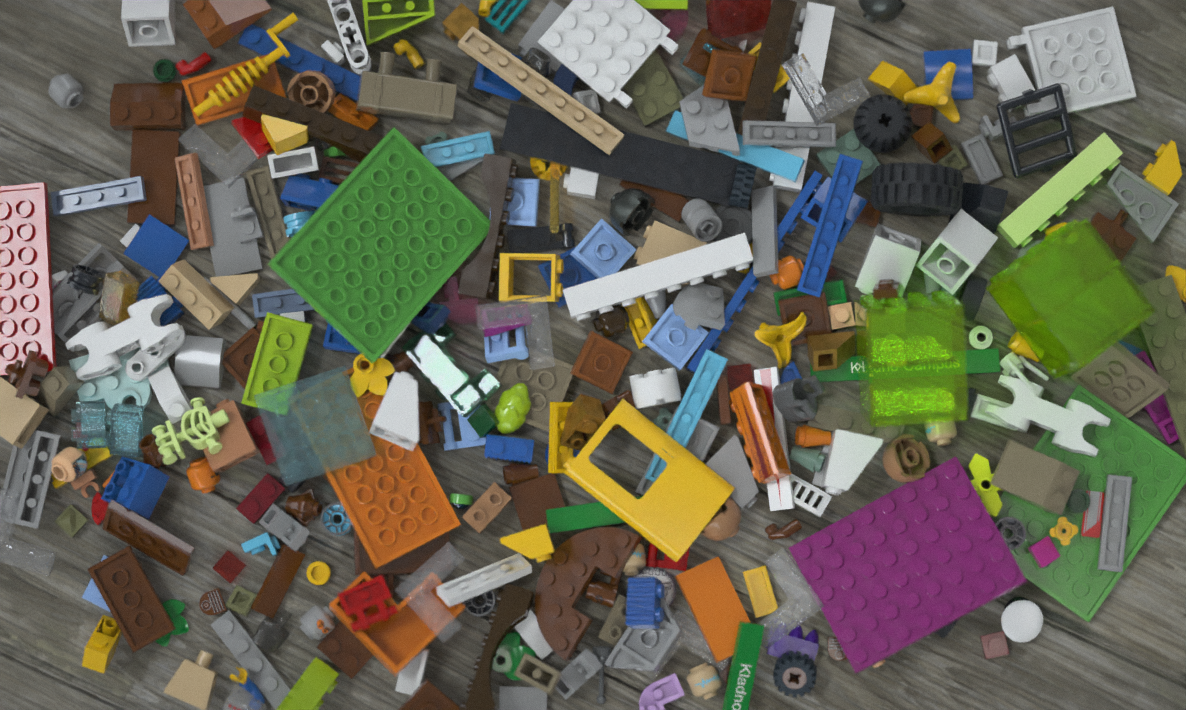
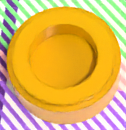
M316 561L308 566L306 574L312 584L323 585L330 579L331 570L326 563Z

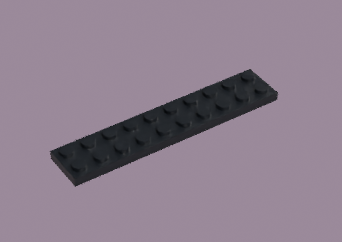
M514 103L510 105L500 150L729 206L738 163L740 162L737 159L622 130L619 131L624 134L623 140L608 155L550 112Z

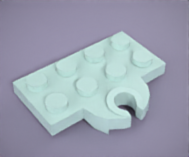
M141 346L119 357L122 367L117 371L105 376L84 380V383L77 390L81 405L86 406L105 400L108 407L117 414L130 416V411L125 408L124 403L128 397H135L136 411L138 413L143 411L150 404L152 398L151 383L148 378L143 381H134L127 375L125 370L128 360L141 349ZM159 350L151 353V355H157ZM89 354L69 360L70 367L75 373L88 362ZM167 359L152 374L167 366L170 367L169 360ZM135 365L133 368L134 372L140 371L141 365Z

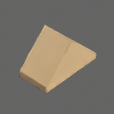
M255 273L210 277L211 283L240 306L259 284L261 276Z

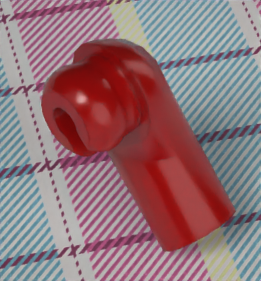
M204 52L190 63L183 59L176 64V69L180 75L187 76L201 70L211 62V58Z

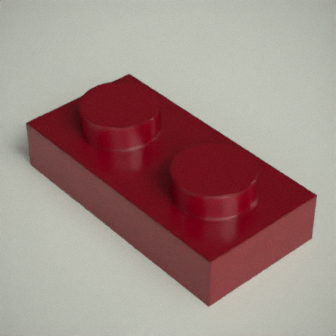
M264 412L246 423L266 465H271L290 454L269 412Z
M267 473L236 509L251 523L255 524L286 488Z

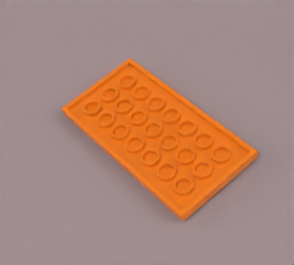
M367 361L361 364L363 370L368 369L370 366ZM350 368L288 399L287 402L375 569H378L459 527L461 523L418 443L412 452L369 433L384 396L376 395L367 389L362 396L357 397L350 386V378L355 372L353 368Z

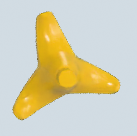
M947 62L939 70L931 84L907 91L904 94V102L931 105L952 123H958L960 115L951 95L956 64Z
M800 312V315L794 321L781 326L762 323L759 326V330L754 332L755 337L760 342L772 348L777 358V367L779 369L788 366L792 356L791 341L803 331L806 325L807 318L804 312Z

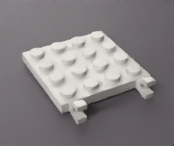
M573 0L538 40L540 46L609 104L613 99H616L626 109L633 101L621 89L656 48L661 45L671 55L678 49V44L667 37L670 30L635 0Z
M1113 7L1026 26L1021 29L1023 35L1009 37V40L1006 41L1008 50L1023 45L1026 46L1037 90L1055 83H1059L1062 86L1068 113L1136 97ZM1054 94L1039 99L1040 102L1026 105L1023 108L1025 117L1056 108Z

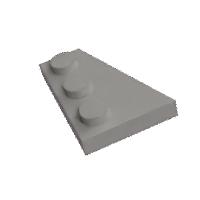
M1122 165L1116 168L1106 183L1107 188L1150 243L1154 242L1179 205V203Z

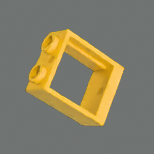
M500 253L499 301L559 302V297L563 296V284L560 283V273H563L564 270L563 259H560L558 254ZM514 260L551 261V296L513 295Z

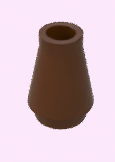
M508 463V465L503 466L505 485L511 484V486L538 478L537 464Z

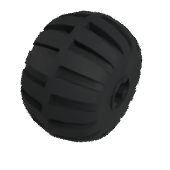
M885 94L874 95L866 99L858 107L854 116V131L858 140L866 148L879 153L892 152L900 148L908 140L912 131V117L908 107L900 99ZM881 117L889 121L887 127L884 124H879Z

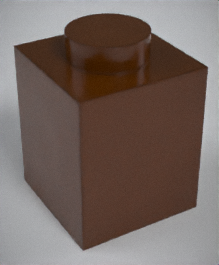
M930 122L911 136L919 152L934 164L953 150L945 134Z

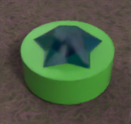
M451 493L449 503H453L456 508L464 509L469 505H473L472 495Z

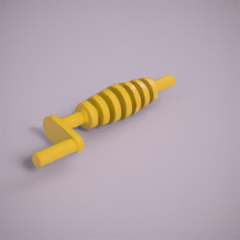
M294 13L287 16L271 29L266 30L278 48L263 59L258 56L253 58L256 62L254 65L250 61L246 62L245 64L248 67L246 71L242 66L237 67L240 72L239 76L233 70L230 71L229 74L233 80L230 82L226 76L222 78L225 86L222 87L217 83L215 87L218 91L214 93L211 89L208 92L209 98L193 108L198 117L214 105L218 107L223 106L222 99H225L227 103L232 101L228 96L230 93L235 98H238L240 95L236 91L237 88H240L245 94L248 90L244 83L247 82L252 88L255 83L251 78L255 77L259 81L262 78L259 72L262 71L266 75L269 72L267 68L270 64L283 55L286 58L291 56L277 35L298 21Z

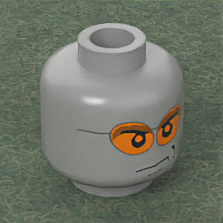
M314 605L301 617L302 625L300 628L311 640H322L335 628V622L332 620L335 615L327 606L322 609L320 606Z

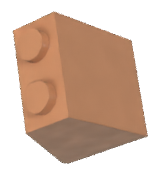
M229 399L216 404L217 408L211 411V414H214L224 409L230 420L229 423L217 428L220 439L217 442L222 444V449L216 454H210L208 451L209 447L203 449L212 470L219 474L260 453L237 402L234 400L229 401Z

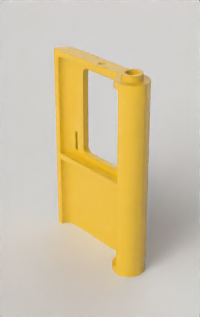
M624 399L620 401L576 458L571 455L563 465L566 468L564 473L675 562L681 558L735 489V487ZM615 424L622 426L667 464L666 468L641 499L633 497L589 461L590 454Z

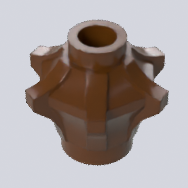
M148 434L139 443V448L143 453V463L151 465L156 469H159L160 466H167L163 463L164 456L159 453L158 449L160 446L156 445L155 440L157 437L153 434Z
M308 489L300 495H290L287 498L285 510L287 514L299 519L303 526H308L311 520H315L316 516L321 515L323 504L318 502V498L314 495V489Z

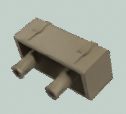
M389 52L380 53L378 73L362 71L356 111L368 112L374 115L382 114L429 121V123L449 124L453 119L457 84L439 82L442 61L427 59L425 80L392 75L395 54Z

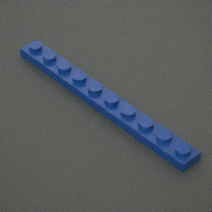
M816 170L777 228L778 253L785 244L782 238L786 232L792 233L798 223L795 221V218L799 213L803 214L810 202L807 200L811 193L815 195L823 184L820 182L823 175ZM753 266L724 310V327L722 330L712 328L686 369L689 372L695 373L706 349L715 352L722 341L718 338L722 331L727 333L734 322L731 319L735 311L740 313L747 302L743 298L748 291L753 293L760 281L753 274Z

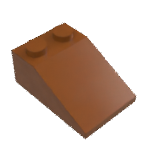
M188 0L183 3L214 50L272 11L266 0Z

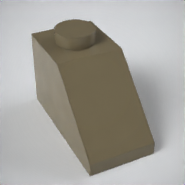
M69 366L54 367L40 384L38 401L56 417L84 381L78 379L76 373Z
M525 653L514 675L552 695L562 673L542 660Z

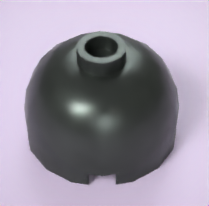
M858 0L860 8L865 12L863 17L872 23H875L877 20L884 23L891 22L901 14L906 6L903 0Z
M629 188L622 192H617L610 201L609 218L619 232L624 236H630L632 234L629 231L632 229L638 231L647 222L653 212L650 208L651 203L655 205V200L641 189Z

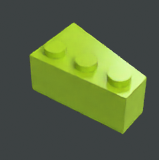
M362 0L367 46H371L436 17L434 0Z
M315 657L276 710H318L324 703L321 698L325 692L330 694L338 684L335 679L339 673Z

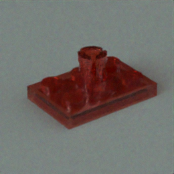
M705 0L707 28L711 31L712 35L719 39L766 29L771 10V0Z

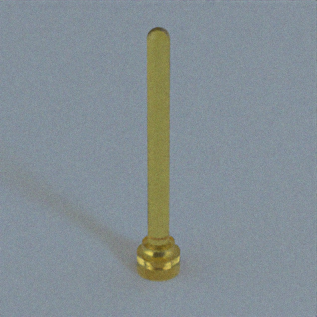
M550 162V231L557 233L559 231L560 165Z

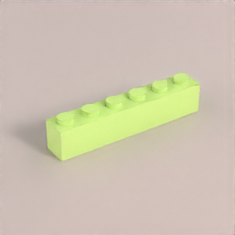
M1104 132L998 225L997 230L1013 248H1016L1019 244L1024 247L1033 239L1030 234L1036 229L1041 232L1051 223L1048 219L1054 213L1057 217L1068 208L1066 203L1070 199L1078 200L1085 193L1083 188L1090 183L1093 186L1103 178L1100 174L1103 170L1108 168L1111 171L1121 161L1118 157L1123 152Z

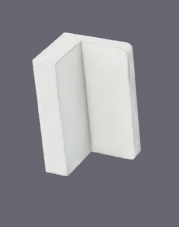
M424 649L399 673L395 691L412 695L421 685L430 653L429 649Z

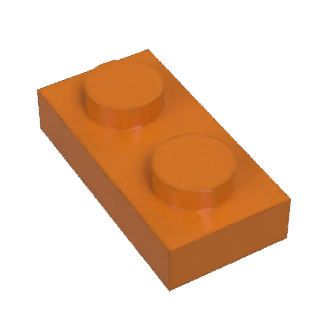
M340 93L328 111L342 121L371 131L379 119L368 112L356 111L357 104Z

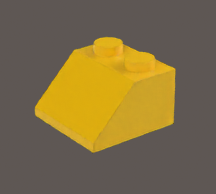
M546 524L500 538V542L503 545L532 560L537 559L538 563L551 559L550 554L555 553Z

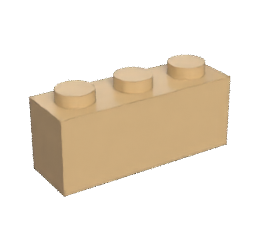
M185 259L172 264L159 280L208 330L220 325L234 309Z

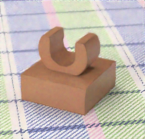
M90 469L76 480L70 482L75 490L81 489V493L85 498L90 497L87 492L88 486L92 485L97 492L101 490L100 485L94 482L99 478L95 470Z

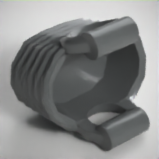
M815 375L805 377L804 379L796 378L774 388V403L788 422L812 420L817 415L815 397L825 391V387ZM809 383L814 392L805 391L803 386Z

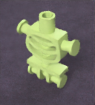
M197 397L190 401L194 409L185 412L182 416V432L177 434L170 420L166 421L169 430L167 433H165V425L154 427L152 433L157 437L155 442L157 446H160L158 449L159 453L164 456L163 463L168 465L177 461V456L173 454L174 451L177 452L181 459L186 458L181 442L188 440L196 449L203 450L209 447L208 451L210 454L218 453L222 449V444L217 442L220 439L217 428L230 422L226 411L223 409L211 414L208 408L203 406L205 404L204 398ZM196 435H197L198 438H199V439H192V437H194V436H196Z

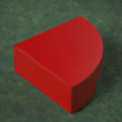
M99 492L93 497L91 506L92 518L98 526L104 521L107 506L109 505L108 502L101 499L102 494Z

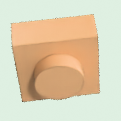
M851 302L828 306L832 330L855 326Z

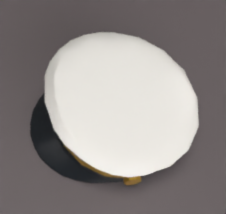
M1024 597L1012 598L1003 610L1001 617L1002 629L1012 641L1020 643L1031 641L1041 631L1043 614L1040 608L1029 599Z

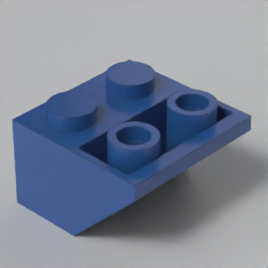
M829 176L801 216L803 220L817 227L832 180ZM853 192L838 241L840 243L845 240L868 202L855 192Z
M122 456L116 465L109 483L105 487L101 499L108 503L113 500L137 515L149 519L170 476L151 465Z

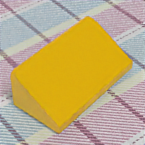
M644 296L635 299V304L624 307L629 317V327L639 349L647 346L642 341L658 322Z

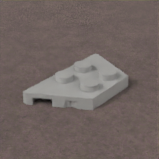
M703 85L680 101V109L689 146L707 148L718 152L720 149L730 151L735 156L740 155L727 99L703 96Z
M661 598L660 607L664 611L663 622H660L659 629H631L628 627L604 665L609 668L649 672L658 671L683 632L664 598Z

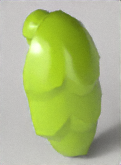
M524 383L515 384L500 396L494 415L500 422L496 427L502 434L516 431L526 420V415L531 407L528 388Z

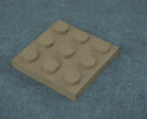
M1113 340L1080 365L1070 376L1076 383L1126 418L1131 417L1166 392L1170 385L1116 340Z
M511 341L509 342L510 347L516 346V343ZM528 348L529 356L526 359L519 360L513 358L502 360L486 404L490 410L495 412L502 393L517 383H524L528 388L531 407L524 423L549 432L550 402H563L573 377L570 374L573 365Z

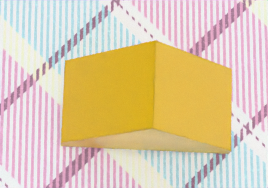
M882 61L868 78L870 82L884 93L900 99L905 105L908 103L904 102V94L909 90L917 88L904 70L885 61Z
M262 114V131L276 155L285 153L308 142L307 126Z

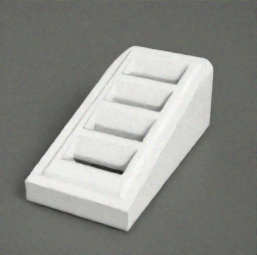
M791 473L792 483L793 481L798 483L793 491L794 503L817 517H821L832 496ZM804 486L806 489L800 499L796 498L800 488ZM812 491L814 494L807 504L804 501L809 492ZM818 496H821L822 500L820 501L818 507L815 509L812 506L815 503Z

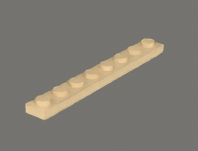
M472 26L458 42L460 49L608 155L623 140L624 134L475 27Z

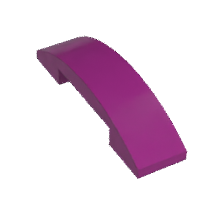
M1144 350L1135 355L1155 372ZM1161 394L1144 408L1167 444H1170L1179 439L1164 396Z

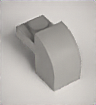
M275 504L270 506L259 521L264 528L280 538L294 551H297L299 547L305 544L307 536L310 534L309 529Z
M586 648L561 671L562 675L555 689L566 700L602 667V664Z

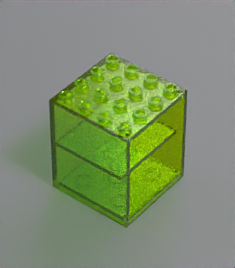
M1076 218L1043 238V241L1027 250L1026 254L1011 262L1008 268L990 278L991 284L986 287V290L1022 338L1025 339L1053 379L1082 369L1156 312L1152 304L1087 218L1078 221Z
M945 290L931 291V295H925L922 292L907 293L908 297L898 296V298L873 299V295H862L860 300H854L860 413L872 427L968 420L963 303L954 298L953 295L946 293Z

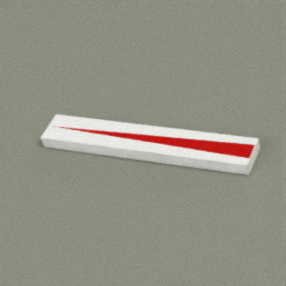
M779 367L754 370L755 383L762 385L790 468L785 418L777 409L773 399V390L777 385H780ZM791 475L767 483L770 511L795 508Z

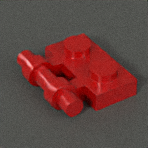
M382 575L337 594L346 617L353 614L357 615L358 620L350 623L353 633L361 629L363 631L370 628V625L381 620L383 622L390 620V616L398 613L395 604L386 608L383 603L391 599V594ZM374 605L377 606L378 612L365 616L363 610Z

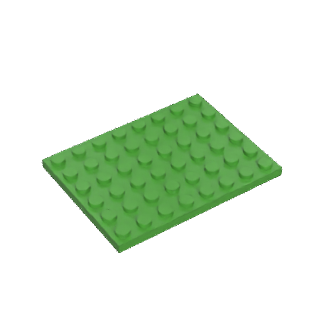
M393 127L267 265L366 359L374 363L487 236L490 220Z
M1077 385L1062 407L1066 408L1068 400L1074 399L1091 406L1099 413L1111 419L1108 427L1096 424H1088L1083 427L1082 436L1084 440L1099 449L1096 457L1069 452L1053 445L1051 442L1055 433L1048 430L1044 432L1032 450L1079 470V475L1072 490L1081 489L1085 492L1087 490L1103 492L1105 497L1107 474L1132 477L1122 572L1097 569L1100 537L1081 536L1083 512L1074 513L1069 510L1067 505H1065L1062 515L1054 514L1003 491L1000 495L1003 505L996 517H990L993 522L1003 517H1014L1024 524L1026 538L1019 548L1010 550L1024 577L1084 621L1089 622L1186 483V459L1081 385ZM1060 517H1066L1068 522L1078 527V533L1070 539V544L1062 545L1059 539L1051 537L1049 533L1050 529L1056 526L1057 520ZM1006 529L1004 531V536L1006 538H1009L1010 536H1013V533H1011L1009 529ZM1049 536L1060 557L1047 566L1039 568L1028 547Z

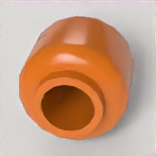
M789 255L778 259L779 273L769 276L773 285L778 284L781 289L786 290L799 285L804 266L800 258L796 259L794 256Z
M201 457L189 462L190 466L186 469V474L191 488L197 491L201 490L202 494L215 490V485L220 482L221 477L219 473L212 470L207 457Z

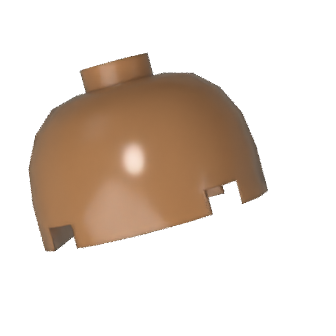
M307 70L297 74L291 79L287 88L290 100L322 113H326L335 101L336 90L334 84L326 74L320 71Z
M903 434L893 439L883 451L882 462L886 473L892 479L901 483L914 482L924 477L926 469L930 467L929 453L925 445L914 440L915 436L911 434Z
M729 496L700 534L714 541L734 537L740 529L739 524L741 522V511L738 504Z

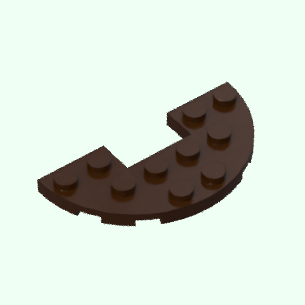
M614 527L589 529L572 536L554 551L555 553L551 555V559H548L545 563L535 592L536 619L548 645L564 660H570L593 621L574 608L597 569L600 568L618 579L642 537L630 531Z

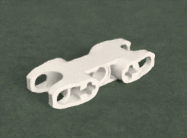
M327 0L352 70L359 76L362 71L370 72L372 62L350 0ZM342 12L350 13V18L346 21H340L338 16ZM350 37H354L355 42L351 43ZM357 57H365L360 63L354 62Z
M165 294L141 300L128 307L129 319L111 328H108L106 322L94 323L82 329L65 343L67 350L72 352L83 349L89 350L88 362L76 372L77 378L84 381L113 373L122 367L120 356L140 346L143 353H153L168 346L184 332L182 325L180 326L178 323L163 327L160 325L162 312L174 303L172 297Z
M1000 375L998 383L1012 392L1014 402L1007 408L988 405L986 409L987 414L993 416L1005 426L1027 433L1030 423L1055 433L1051 442L1053 445L1069 452L1096 457L1099 449L1084 440L1082 436L1083 427L1088 424L1108 427L1111 419L1099 413L1091 406L1074 399H1069L1066 408L1041 399L1044 392L1042 386L1030 382L1034 389L1029 390L1021 379Z

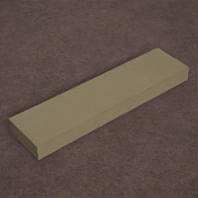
M266 165L246 171L272 259L290 240V237L286 236L285 230L287 225L284 224V215L273 178L271 177L270 167Z

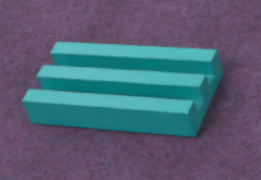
M499 0L490 11L489 16L485 17V21L503 35L531 0H523L503 26L499 24L519 0H512L496 21H494L492 18L507 1Z

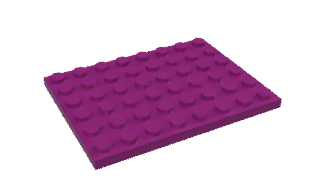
M957 457L924 473V477L902 485L789 547L856 674L1027 582Z

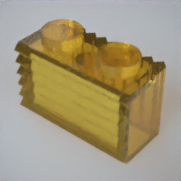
M122 271L106 273L103 280L99 318H102V320H105V322L112 326L129 319L130 316L127 309L137 302L136 298L139 293L137 290L140 283Z

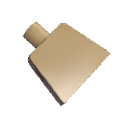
M200 650L196 662L185 659L163 693L202 710H209L218 676L217 671L209 668L214 655Z

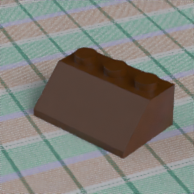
M183 83L114 84L110 100V126L115 131L185 129V89Z

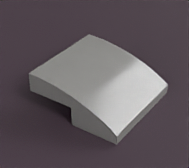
M186 335L184 344L176 351L174 375L181 386L221 389L225 368L222 360L226 341L223 338Z

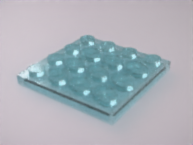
M345 366L254 395L285 486L377 455Z

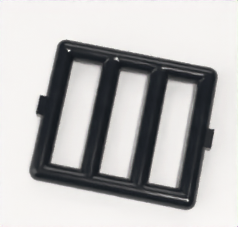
M1059 83L1035 91L1032 89L1023 91V95L1000 102L996 106L1012 173L1015 178H1021L1038 171H1050L1052 166L1072 160L1078 155L1062 86ZM1054 94L1056 108L1010 123L1007 110ZM1059 116L1061 130L1015 145L1012 132ZM1065 139L1067 152L1024 167L1020 166L1018 154Z

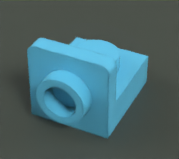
M269 532L241 544L244 552H251L252 555L266 550L264 546L268 545L272 556H277L279 553L277 549L281 548L275 535L271 536Z

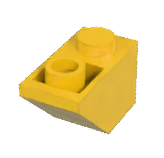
M1172 140L1166 145L1163 143L1154 154L1157 156V159L1153 164L1149 162L1142 172V175L1145 176L1143 178L1144 181L1167 196L1182 176L1176 143Z
M102 615L85 646L82 661L83 667L103 674L107 670L122 634L114 618Z

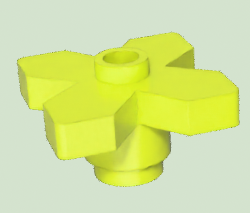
M975 454L968 466L974 480L970 481L989 515L996 517L1003 505L997 491L1003 490L990 484L994 474H991L988 459ZM982 482H987V483H989V484H990V488L984 489V488L981 486V483H982Z

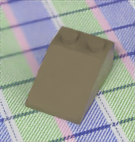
M1008 440L990 484L1046 512L1062 515L1080 471L1061 461Z

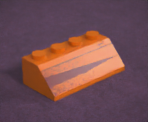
M751 382L744 383L729 393L731 397L729 404L739 421L736 423L740 435L744 436L746 442L744 450L747 457L751 458L753 467H751L752 475L759 483L766 484L791 475V471L762 385Z

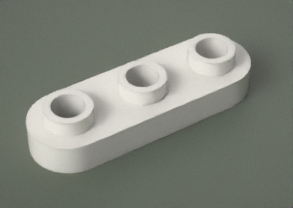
M185 332L168 346L160 349L155 356H152L151 353L145 354L140 349L128 360L125 367L127 375L134 381H143L148 378L184 344L186 339ZM140 364V371L134 372V366Z

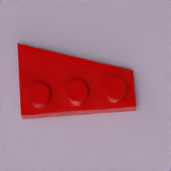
M245 117L232 120L233 127L258 159L273 151L272 146L262 131L261 123Z

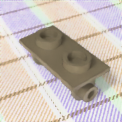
M619 594L615 598L614 606L602 630H599L598 638L614 646L617 645L628 627L626 625V597Z

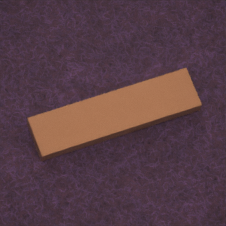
M198 153L176 157L175 164L191 250H198L214 246Z

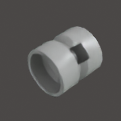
M696 198L686 203L683 207L682 219L698 240H713L721 232L722 221L706 200Z

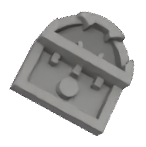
M704 283L685 286L673 302L675 315H680L685 320L684 325L692 330H696L699 325L722 330L725 325L723 288Z

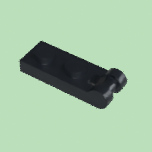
M573 223L508 230L510 253L523 254L575 247V240L572 239L571 233L573 231ZM555 233H562L563 240L556 241Z

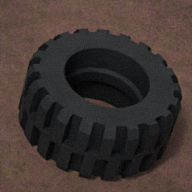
M899 162L887 163L886 165L881 164L873 170L871 204L875 210L889 214L937 217L957 214L962 208L963 175L959 169L939 164Z

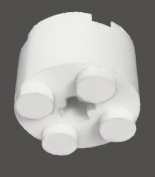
M676 368L664 369L662 372L661 370L647 372V374L629 376L636 409L681 401Z

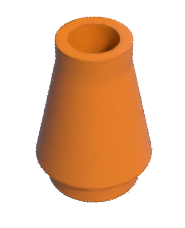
M805 424L796 428L795 444L801 445L802 448L830 445L831 443L830 431H824Z

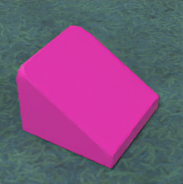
M1049 536L1028 547L1039 568L1047 566L1060 557Z

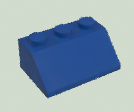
M306 174L289 175L280 199L288 207L316 211L336 190L338 185H333L332 180L319 178V181L310 180V176Z

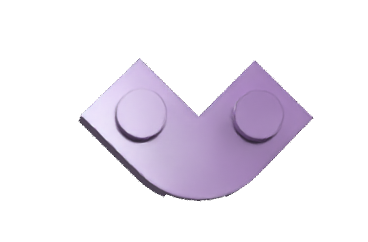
M673 673L648 685L640 696L639 710H665L664 704L684 696L685 694L676 674Z

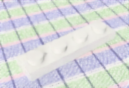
M518 553L437 586V595L451 607L532 573V565Z

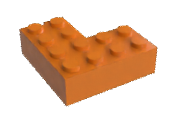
M364 571L345 590L372 578ZM431 573L399 605L392 599L384 601L383 603L386 608L395 604L398 613L390 616V620L385 622L381 620L370 625V628L363 631L361 629L353 633L350 623L358 620L357 615L353 614L346 617L338 596L329 604V609L396 677L464 612L466 606L461 602L449 607L437 595V586L443 583ZM374 605L363 610L365 616H369L378 612V609Z

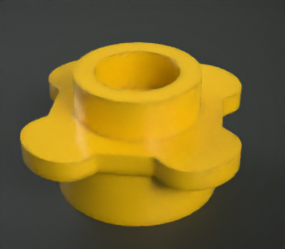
M1060 517L1057 520L1056 526L1051 528L1049 533L1051 537L1059 539L1062 545L1070 544V539L1078 533V527L1068 522L1066 517Z

